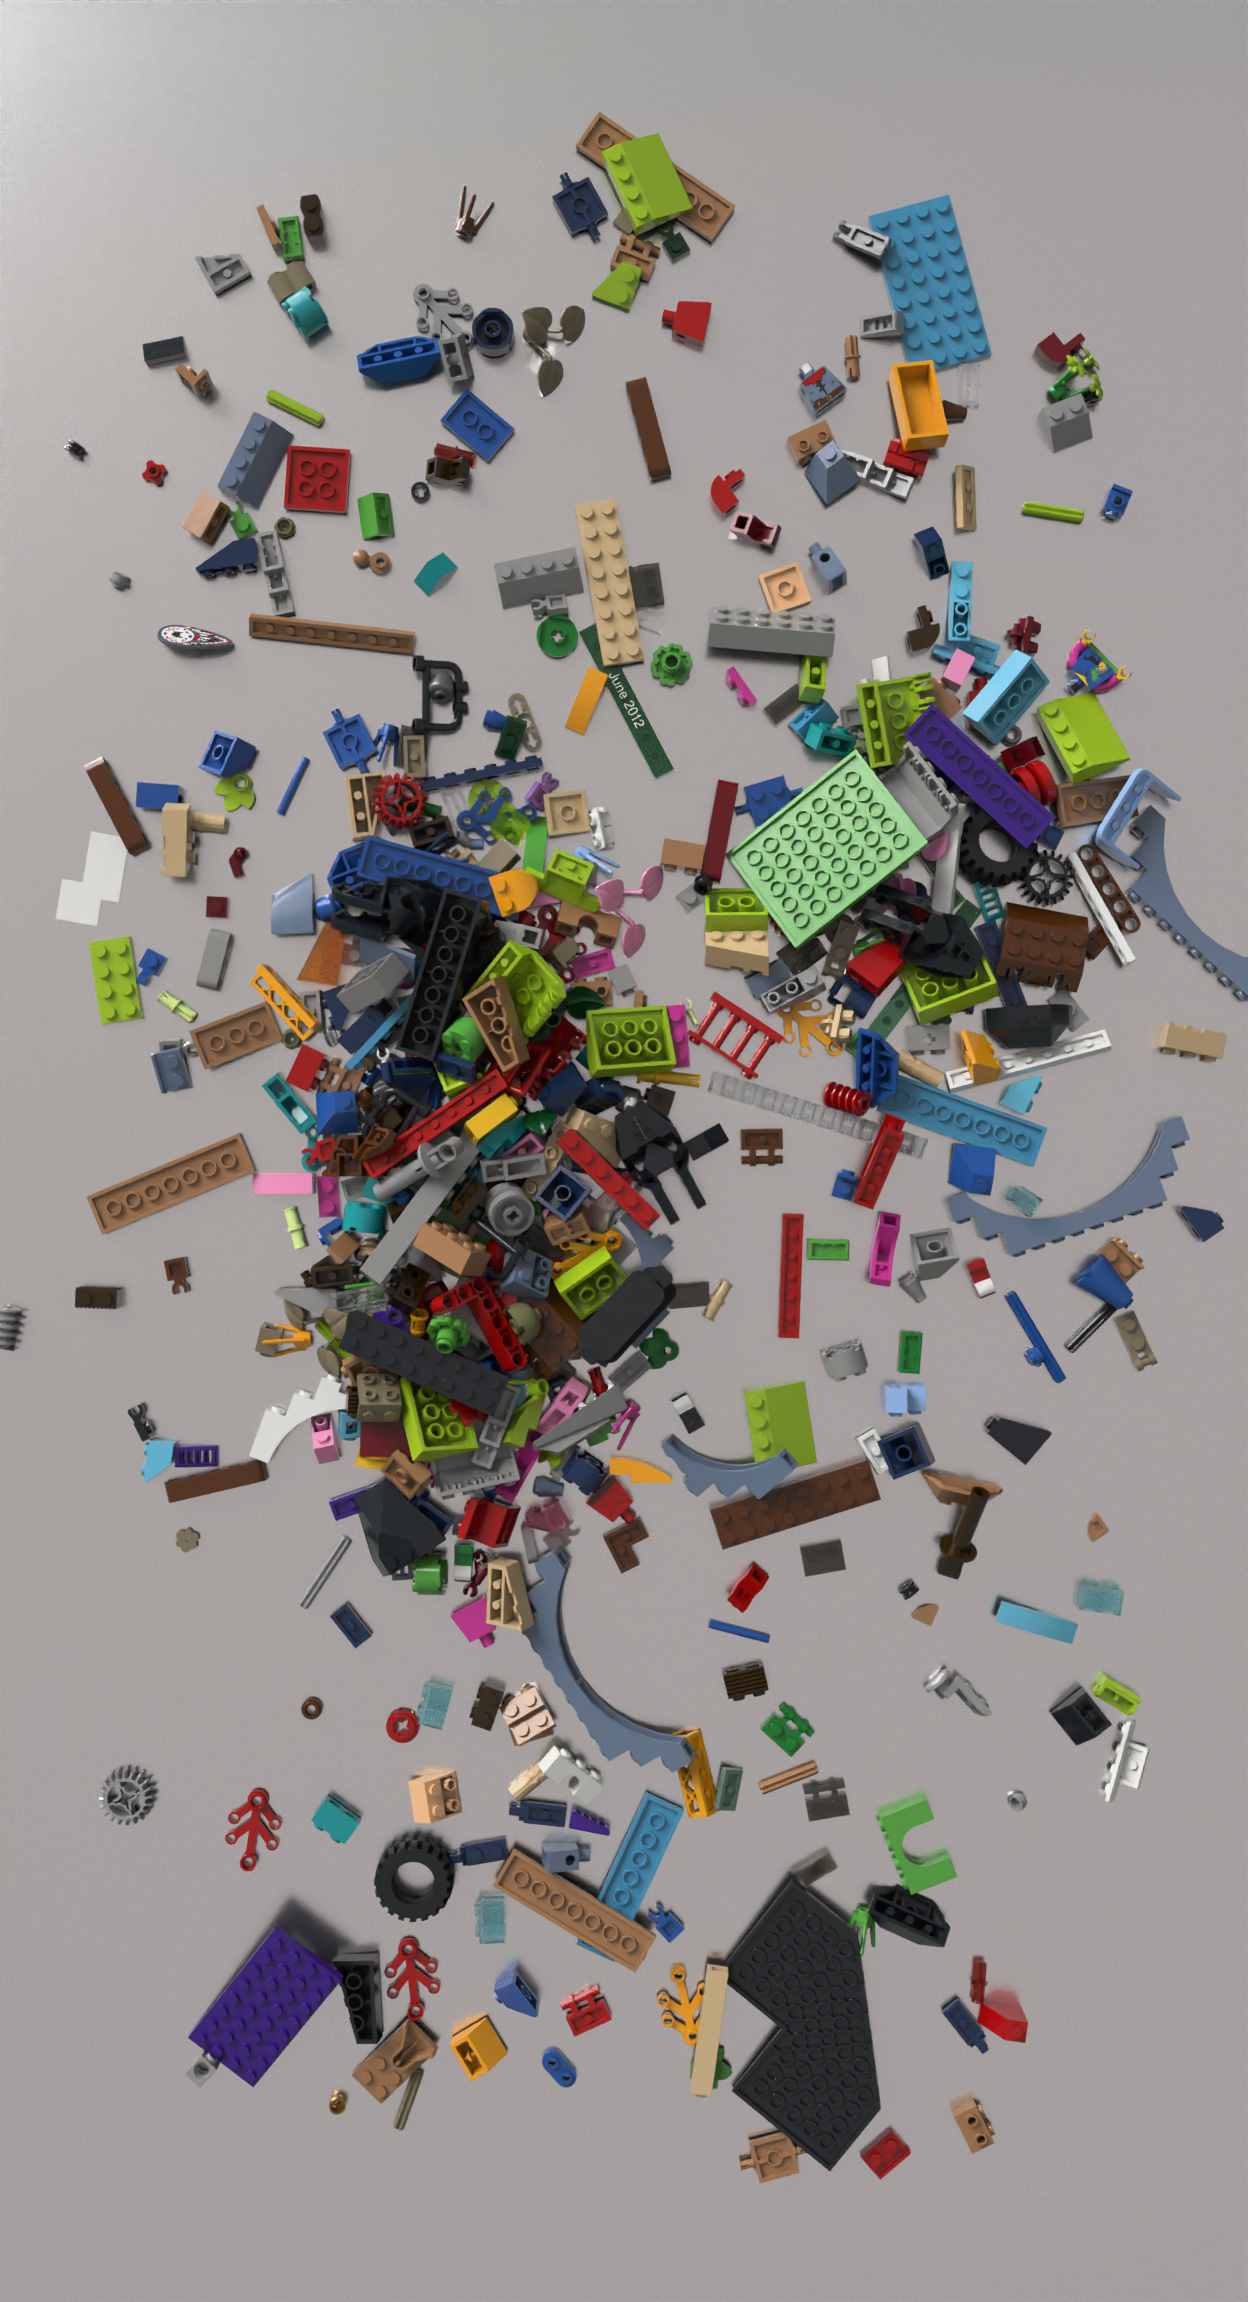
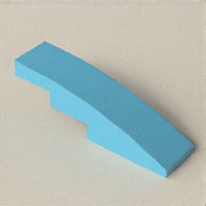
M1001 1601L995 1619L996 1622L1070 1644L1073 1642L1078 1627L1077 1623L1005 1601Z

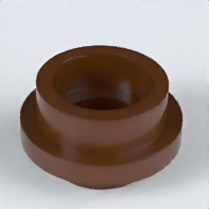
M310 1698L302 1704L301 1712L305 1718L313 1720L320 1716L322 1705L318 1700ZM313 1705L316 1710L311 1712L308 1706Z

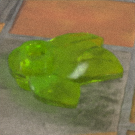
M510 804L503 805L498 811V817L491 823L493 839L505 835L515 845L518 844L522 837V830L531 829L529 818L522 813H518V810ZM506 811L511 812V813H512V817H510V818L506 817V816H505V812H506Z

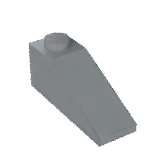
M313 1287L277 1288L274 1290V1295L315 1314H322L323 1318L326 1307H332L340 1311L339 1287H321L316 1289Z

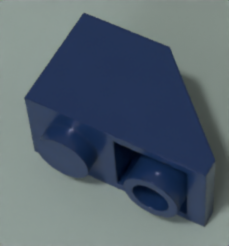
M932 526L915 533L917 549L930 580L950 572L942 538Z
M346 984L324 991L325 997L322 998L325 1009H329L331 1017H329L330 1024L333 1029L336 1028L339 1032L345 1028L351 1015L350 1011L336 996Z

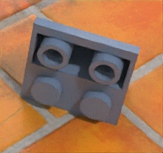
M529 1250L526 1255L522 1254L508 1277L500 1281L499 1289L515 1297L547 1298L553 1261ZM510 1252L505 1253L503 1268L512 1255Z

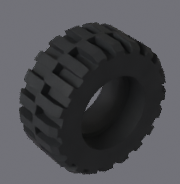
M980 807L963 823L959 864L962 863L963 868L961 870L964 874L968 872L971 875L970 879L974 882L977 879L980 880V885L987 886L991 883L992 887H999L1001 884L1006 886L1012 881L1019 879L1030 868V865L1036 858L1034 853L1038 850V844L1033 841L1026 849ZM988 829L1003 833L1012 845L1011 859L999 862L986 856L980 847V833Z
M407 1837L406 1841L398 1840L394 1846L386 1849L385 1854L379 1860L375 1872L374 1885L376 1886V1897H380L379 1903L383 1908H388L387 1913L391 1916L394 1913L399 1915L398 1919L404 1921V1918H410V1922H416L418 1918H421V1921L428 1920L430 1915L433 1917L437 1915L439 1910L446 1906L452 1893L455 1872L454 1867L451 1866V1858L445 1855L446 1850L442 1846L438 1848L435 1841L426 1842L424 1837H419L418 1840H414L413 1837ZM409 1862L425 1865L434 1876L432 1889L421 1896H411L404 1893L395 1881L398 1868Z

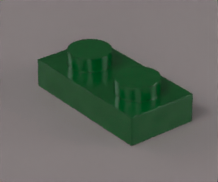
M507 715L494 750V755L509 760L515 759L527 726V721Z

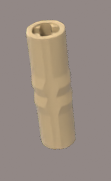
M201 811L194 812V823L191 824V830L225 833L227 816L208 814Z
M891 1045L900 1054L899 1069L932 1087H938L944 1076L943 1072Z
M540 1761L509 1787L510 1793L517 1801L520 1802L543 1781L548 1779V1776L542 1772L538 1765Z

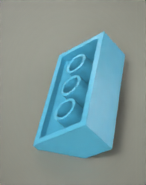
M1015 650L962 714L974 728L992 743L998 745L1050 681L1032 657Z

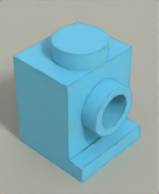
M345 1409L338 1410V1434L346 1441L356 1440V1438L360 1437L361 1422H357V1419L347 1416ZM346 1422H352L350 1426H346Z

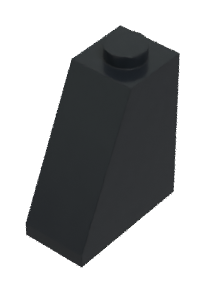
M997 1416L996 1419L994 1417L991 1418L985 1426L987 1427L985 1432L1025 1465L1052 1434L1045 1428Z

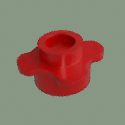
M149 460L146 463L147 468L142 473V477L144 480L160 484L166 467L163 464L158 465L153 460Z

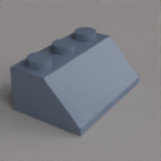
M360 937V960L366 962L365 967L394 952L410 970L404 977L406 979L405 983L413 985L416 982L423 960L422 957L385 942H377Z

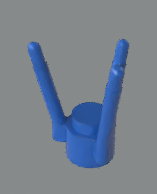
M383 723L382 729H378L377 736L373 741L375 746H377L379 740L382 741L377 762L381 761L386 744H392L394 741L393 765L397 766L399 739L401 736L397 734L398 727ZM371 755L364 760L365 764L368 762Z

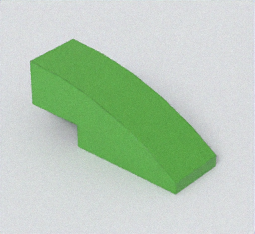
M536 816L532 821H528L522 870L530 867L544 873L548 837L546 817Z

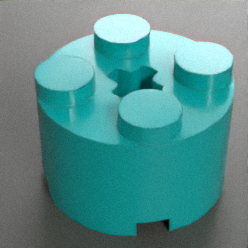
M306 286L281 304L286 313L292 317V323L297 331H300L304 338L309 337L329 323L318 301L310 297L312 293Z
M347 1201V1205L344 1207L342 1230L383 1234L386 1215L385 1205L367 1203V1207H364L365 1203Z

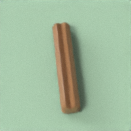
M815 1762L761 1782L759 1784L761 1793L767 1794L818 1774V1768Z

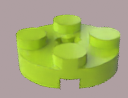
M491 779L475 783L468 795L469 808L478 799L480 791L487 790L491 798L496 800L499 796V790L504 785ZM506 790L501 793L502 797L509 795ZM483 793L480 798L483 800L488 794ZM510 799L506 800L498 811L508 810ZM484 803L477 814L486 813L490 806H486V803Z

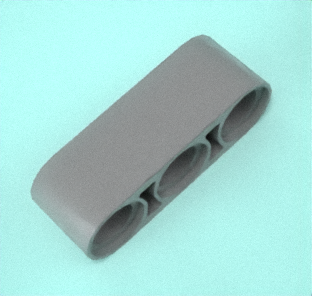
M214 928L210 929L196 986L214 991L219 989L232 940V933Z

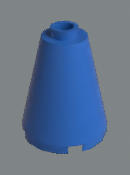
M1103 1254L1094 1259L1092 1265L1086 1268L1075 1282L1078 1288L1119 1310L1122 1308L1127 1309L1134 1301L1132 1299V1291Z

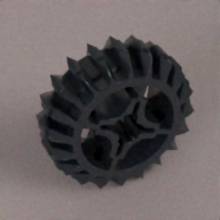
M1043 850L1041 857L1040 853L1036 851L1034 853L1036 858L1030 865V868L1023 874L1024 876L1017 879V881H1024V884L1020 885L1019 889H1027L1023 896H1027L1030 893V902L1037 898L1036 905H1040L1042 900H1044V905L1048 906L1049 899L1055 905L1057 904L1056 897L1062 901L1064 900L1062 893L1066 895L1070 893L1065 887L1073 886V883L1068 882V879H1073L1074 875H1068L1067 873L1073 870V868H1066L1064 866L1069 862L1067 859L1063 862L1060 861L1063 856L1062 854L1054 858L1055 851H1051L1048 856L1047 850ZM1042 862L1040 873L1030 875L1032 867L1036 863ZM1048 862L1054 864L1061 874L1053 873ZM1044 872L1047 877L1052 878L1047 881L1048 884L1045 883L1044 879L1039 878L1045 875ZM1061 881L1059 889L1055 893L1050 894L1051 883ZM1030 882L1038 883L1043 894L1037 892Z

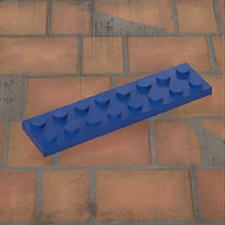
M367 835L356 876L385 883L386 876L428 880L442 889H451L491 902L489 911L492 914L502 916L489 881V877L501 872ZM520 911L505 917L518 921Z

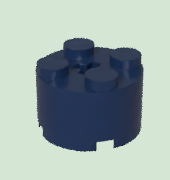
M487 308L481 311L473 320L472 334L479 352L493 357L509 352L515 335L513 322L504 311L498 308ZM492 330H496L495 335H491Z
M576 1448L562 1468V1478L570 1484L572 1482L575 1483L583 1494L589 1496L590 1493H596L610 1473V1470L607 1468L605 1471L602 1468L604 1463L591 1453L585 1451L582 1454L579 1452L580 1448Z

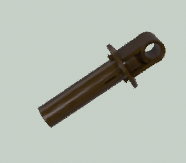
M979 1486L972 1488L954 1535L949 1534L941 1537L939 1548L944 1555L940 1559L937 1574L958 1580L963 1564L975 1560L977 1549L971 1543V1540L990 1497L989 1491Z

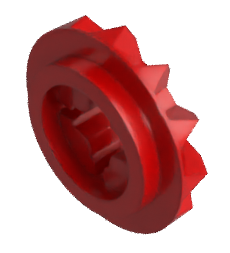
M406 1709L397 1710L389 1716L386 1723V1731L395 1742L407 1743L418 1734L419 1722L414 1713ZM408 1720L406 1725L408 1730L402 1729V1731L397 1733L399 1728L398 1722L403 1723Z

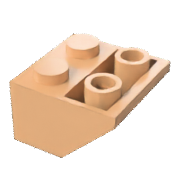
M454 1771L426 1775L408 1781L414 1822L432 1824L461 1813L456 1773Z

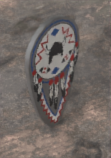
M167 625L160 628L157 632L158 640L161 643L175 648L188 649L189 655H194L196 649H220L232 646V640L225 636L184 625Z

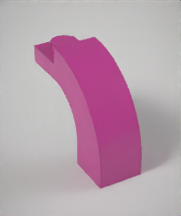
M880 1211L870 1260V1284L890 1287L893 1257L900 1230L901 1215Z
M538 1431L528 1432L524 1448H519L515 1454L520 1480H516V1484L504 1486V1483L499 1484L494 1493L513 1503L526 1477L542 1450H538V1452L533 1450V1442L543 1436Z

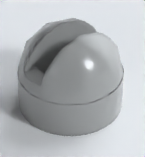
M1022 1793L1011 1796L1009 1798L1011 1808L1017 1812L1024 1809L1027 1805L1026 1796Z

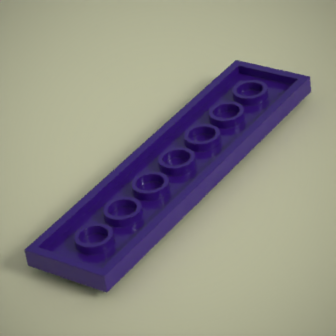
M933 704L903 734L1026 849L1055 819L1054 815Z

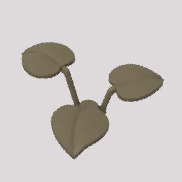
M571 305L563 310L560 316L561 329H548L552 324V314L547 308L532 307L521 312L525 323L523 330L524 340L534 343V348H538L548 358V360H543L538 368V383L543 396L551 393L560 384L563 378V366L559 360H553L552 356L540 344L546 342L547 333H563L565 341L576 340L581 335L585 325V312L578 306Z
M284 1299L286 1316L295 1328L303 1329L304 1324L307 1325L320 1321L327 1322L334 1336L324 1348L319 1347L317 1349V1356L322 1368L328 1374L341 1378L340 1362L337 1356L329 1350V1346L336 1338L342 1339L352 1314L345 1313L348 1309L340 1312L332 1307H326L324 1309V1318L306 1320L300 1306Z

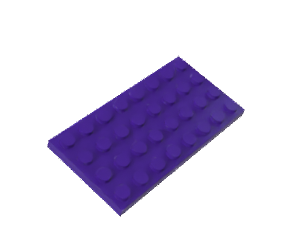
M276 1925L193 2029L188 2038L207 2053L210 2052L212 2057L217 2058L220 2063L254 2087L339 1984L343 1975Z

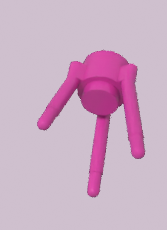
M630 1399L626 1401L628 1410L620 1413L623 1416L611 1430L612 1433H615L626 1419L630 1420L617 1450H621L636 1419L640 1416L638 1412L641 1409Z

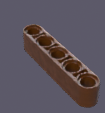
M643 377L625 382L650 479L652 481L670 476L671 469L647 379Z
M102 756L85 765L84 768L129 854L133 855L149 847V842L104 757Z
M1090 844L1082 845L1076 850V853L1118 928L1126 935L1137 932L1141 924L1140 919L1098 852ZM1083 849L1089 851V860H1085L1081 857V851ZM1093 867H1098L1101 870L1100 877L1093 876ZM1105 884L1110 885L1112 888L1110 895L1103 892ZM1115 902H1120L1123 905L1121 913L1115 911ZM1127 919L1132 920L1134 923L1132 930H1128L1125 927Z
M255 1460L164 1482L168 1501L172 1503L267 1480L263 1461Z

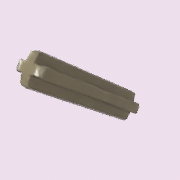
M416 2070L410 2077L393 2125L395 2129L404 2130L423 2077V2072L420 2070Z

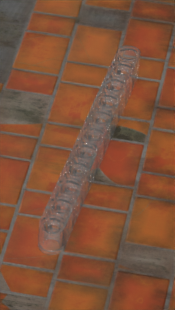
M715 1071L708 1088L709 1092L872 1144L881 1126L879 1123ZM901 1131V1133L905 1134V1137L898 1152L922 1159L928 1139Z

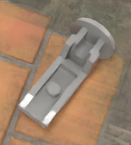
M943 1669L934 1675L925 1687L927 1693L934 1690L941 1700L945 1697L949 1699L956 1693L975 1714L980 1716H990L992 1714L988 1709V1703L982 1698L977 1697L974 1693V1688L970 1684L965 1683L959 1676L947 1679L950 1674L948 1669Z

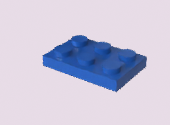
M468 389L463 392L440 420L443 425L487 462L515 431L510 424Z

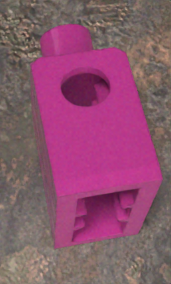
M486 1594L451 1612L450 1615L469 1642L479 1638L484 1648L495 1643L490 1632L497 1627L486 1623Z

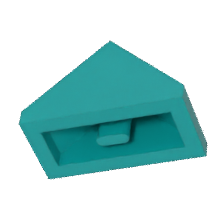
M442 552L426 562L414 582L429 596L458 567Z

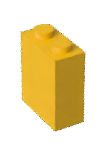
M504 1093L468 1120L462 1131L476 1147L492 1131L515 1117L518 1111L517 1102L512 1096L508 1097Z

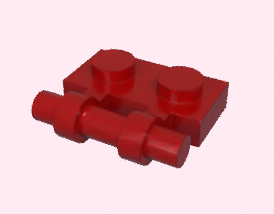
M598 1986L591 1989L588 1987L583 1990V1993L576 1996L571 1995L567 1997V2000L560 2003L563 2011L568 2008L572 2011V2013L566 2015V2020L574 2037L612 2020L604 1999L597 2002L594 1999V1996L601 1994ZM587 2000L589 2005L579 2009L577 2004Z

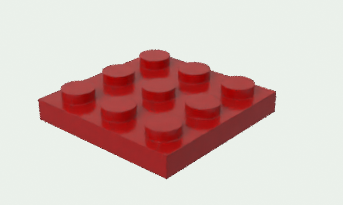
M288 445L284 509L346 513L350 449Z

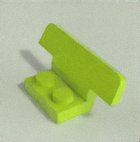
M555 849L545 874L530 867H527L525 870L529 874L534 875L538 882L539 890L590 912H596L600 906L598 896L584 891L594 868L592 863Z

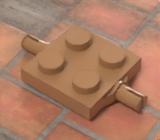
M782 2132L749 2140L751 2159L739 2161L741 2171L753 2167L758 2175L759 2182L763 2183L800 2173L797 2155L807 2152L799 2146L795 2147L791 2139Z

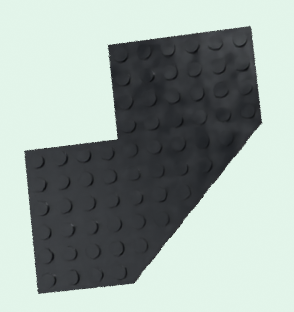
M792 1879L723 1965L728 1967L727 1984L781 2028L735 2084L732 2092L828 2171H831L881 2110L863 1963L860 1954L859 1932Z

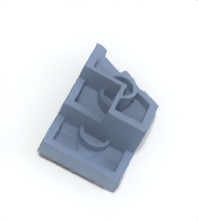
M309 874L272 894V935L314 933L313 874Z

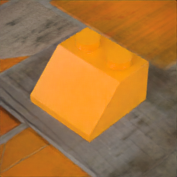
M962 1030V1054L973 1085L978 1086L997 1081L998 1072L1001 1069L998 1059L994 1060L993 1058L995 1052L992 1043H988L985 1035Z

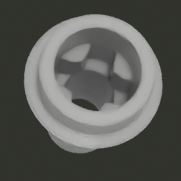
M908 1272L899 1279L900 1287L916 1303L926 1299L927 1295L922 1288L917 1274L914 1275L913 1272Z

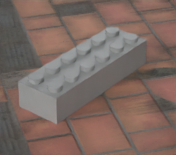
M721 605L711 607L708 647L823 657L833 656L835 617L826 614L811 616L808 613L790 614L787 611H778L776 613L765 609L753 611L744 607L729 609Z

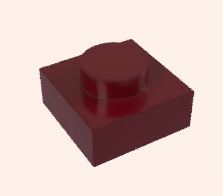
M207 896L206 917L228 918L229 898Z

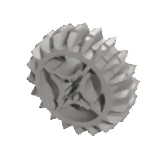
M125 1768L123 1774L120 1770H117L115 1775L110 1774L108 1776L109 1780L103 1781L104 1787H101L99 1792L104 1795H100L98 1800L104 1801L100 1808L107 1809L104 1812V1816H107L109 1813L112 1815L110 1821L117 1818V1824L120 1825L125 1820L127 1826L131 1820L136 1824L138 1823V1818L143 1820L146 1817L145 1814L151 1812L149 1807L154 1805V1801L151 1799L155 1797V1793L149 1791L154 1787L153 1785L147 1786L150 1779L146 1778L143 1780L144 1774L142 1772L136 1776V1769H133L131 1774H129L128 1768ZM128 1782L133 1783L138 1788H131ZM118 1783L119 1795L112 1799V1788ZM127 1793V1795L129 1794L132 1797L129 1800L127 1798L125 1800L123 1795ZM142 1795V1805L139 1809L135 1810V1799ZM117 1805L123 1806V1807L125 1808L126 1812L120 1810V1809L117 1808L116 1806H117Z

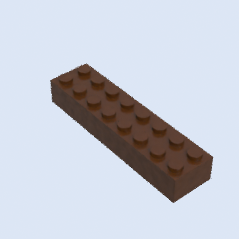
M865 1457L777 1485L759 1500L756 1496L749 1494L709 1508L722 1549L724 1550L881 1500L869 1460Z

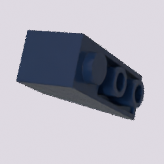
M255 538L231 542L197 566L196 572L202 575V577H212L215 575L214 573L219 572L227 575L235 573V570L243 569L244 572L256 570V567H260L257 541Z
M383 998L377 1005H372L337 1041L352 1054L392 1015L398 1006L390 998Z

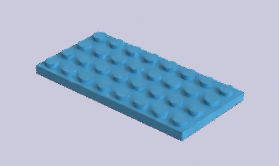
M945 195L869 216L871 230L892 240L884 258L880 260L892 309L904 314V334H900V339L907 363L933 360L936 372L991 357L990 345L950 196Z

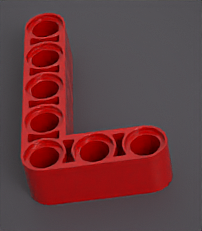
M475 1276L431 1301L433 1313L439 1316L467 1303L503 1371L513 1373L526 1366L527 1356L485 1278Z

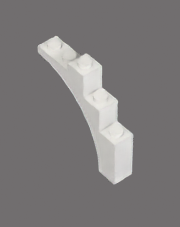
M324 1375L321 1378L314 1398L311 1397L312 1393L300 1390V1393L297 1391L294 1393L287 1414L283 1413L284 1409L272 1406V1409L267 1408L249 1456L269 1463L279 1444L298 1424L326 1411L345 1409L346 1389L344 1391L341 1390L344 1382L339 1381L340 1378L335 1375Z

